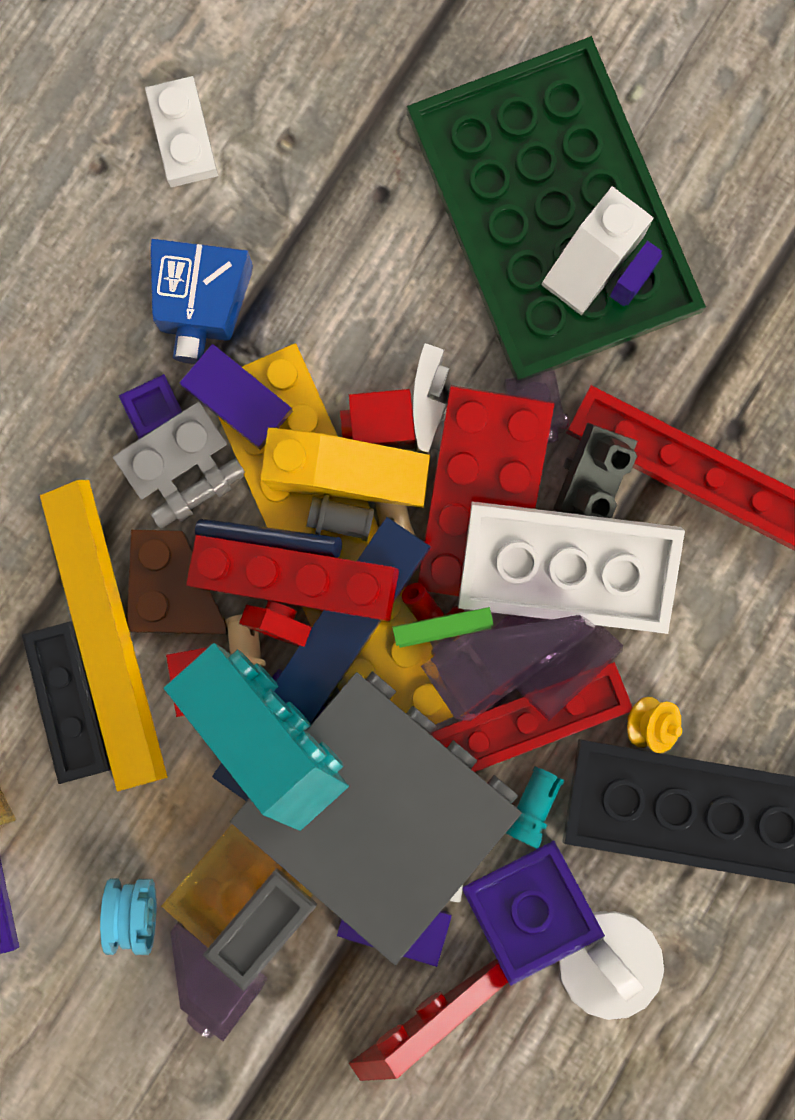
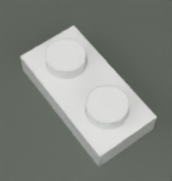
M191 76L145 87L170 187L217 177V168L194 77Z

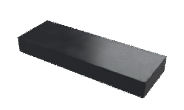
M69 621L22 634L58 784L110 771L111 767L73 622Z

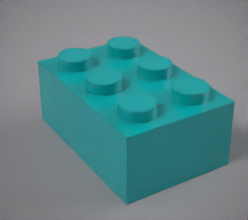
M213 643L163 689L260 813L301 831L349 787L338 773L344 765L323 741L318 743L306 731L311 726L308 720L291 702L285 703L274 692L278 685L258 663L253 665L238 649L233 654H230Z

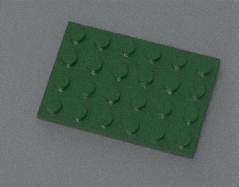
M592 36L407 106L408 119L516 384L704 311L706 305ZM613 186L654 217L640 243L585 312L580 315L541 284L580 225ZM648 240L662 250V257L629 305L622 306L609 296L617 281Z

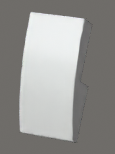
M426 343L421 353L415 378L413 423L416 451L430 455L432 448L440 451L446 404L429 399L431 394L440 397L449 368L442 366L444 350Z

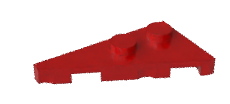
M497 959L491 961L445 995L439 991L428 997L415 1009L417 1014L414 1017L386 1032L373 1046L349 1062L359 1080L398 1079L505 986L508 981Z

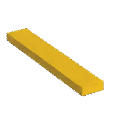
M76 480L40 495L114 783L118 792L168 778L90 481Z

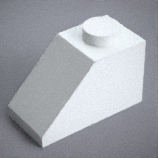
M612 186L580 225L541 285L582 315L643 239L654 217Z

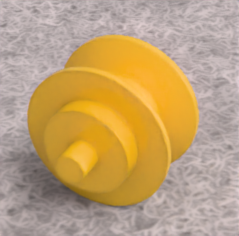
M643 697L633 706L627 717V733L631 743L640 748L649 747L656 753H664L670 750L682 734L681 714L678 707L672 702L665 701L660 703L653 697Z

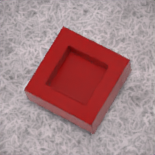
M269 600L265 608L246 605L239 622L242 626L281 642L305 647L312 628L294 620L297 613L296 610Z

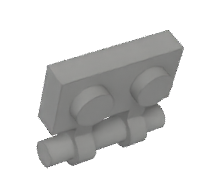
M199 401L113 456V459L141 500L157 489L165 498L166 502L150 512L160 529L176 519L183 522L194 514L193 508L215 494L219 498L232 490L230 485L244 476L243 473H245L236 457L218 468L210 456L226 446L227 443ZM198 464L205 477L180 492L173 479Z

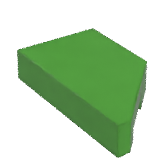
M490 607L392 627L396 646L399 645L401 648L491 629V626L494 624Z

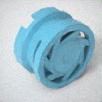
M110 878L107 880L100 916L101 945L105 955H114L119 945L121 949H132L135 955H149L151 953L157 915L156 888L153 879H138L135 884H125L123 888L119 879Z

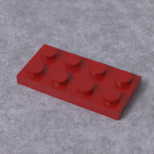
M455 385L450 386L425 536V543L430 545L431 549L421 562L418 583L422 584L428 592L459 597L472 501L536 509L554 402Z

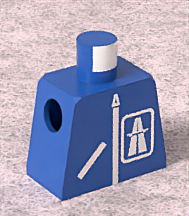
M151 239L153 321L160 332L176 335L173 351L174 360L196 364L204 354L206 338L230 340L252 275L253 264L248 250Z

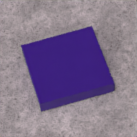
M555 841L462 887V891L510 987L605 937Z

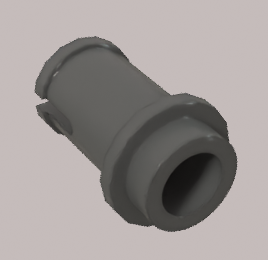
M324 494L323 498L313 496L306 527L315 528V534L319 535L321 530L359 538L362 541L368 540L374 509L328 500L329 494Z

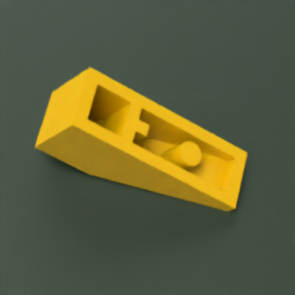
M268 427L261 481L271 490L320 496L329 494V497L424 508L430 455L322 433Z

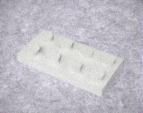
M472 501L458 607L469 610L490 607L493 613L668 634L685 530L677 526Z

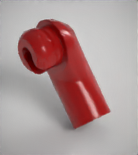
M413 583L407 586L402 593V601L418 621L465 612L458 606H454L448 613L444 614L426 588L420 583ZM460 635L444 639L447 641H456L461 639Z

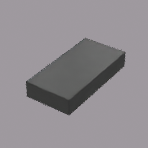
M276 868L203 953V956L244 992L315 909L318 903Z

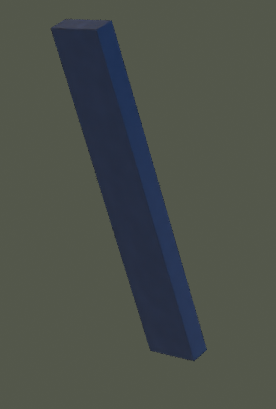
M386 517L357 561L399 569L394 597L395 602L431 549V546ZM324 610L311 628L305 647L299 646L277 679L278 688L274 692L285 703L291 702L312 725L382 620ZM221 763L212 777L247 801L249 797Z

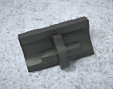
M587 423L574 458L567 457L563 465L568 470L553 510L563 513L612 518L617 507L615 496L623 476L631 472L637 458L634 449L638 441Z

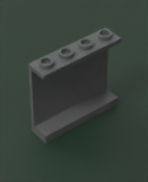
M372 671L365 679L356 672L307 730L318 743L323 741L341 760L344 767L338 773L349 787L301 831L262 815L250 798L229 822L396 966L522 812L512 805L518 795L500 779L493 775L488 782H485L471 770L477 760L453 740L446 748L430 735L437 726L418 709L412 706L405 713L390 700L396 691Z

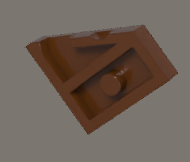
M131 530L127 616L129 632L228 635L226 621L222 617L211 591L186 586L193 549L183 531Z

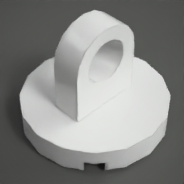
M616 911L593 912L605 937L559 961L560 980L571 1000L586 1013L607 1020L629 1018L645 1009L659 992L664 974L662 950L653 933L635 917Z

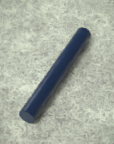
M199 519L195 525V535L335 558L340 556L342 550V540L340 537L208 519Z

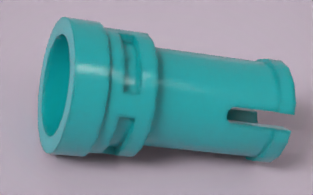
M534 766L530 780L517 805V809L522 814L505 834L538 849L543 836L541 832L547 827V824L544 822L561 785L563 786L565 781L548 771Z

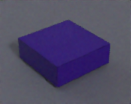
M647 240L617 281L609 297L622 306L629 305L662 257V250Z
M164 374L118 395L139 439L182 412L181 406Z

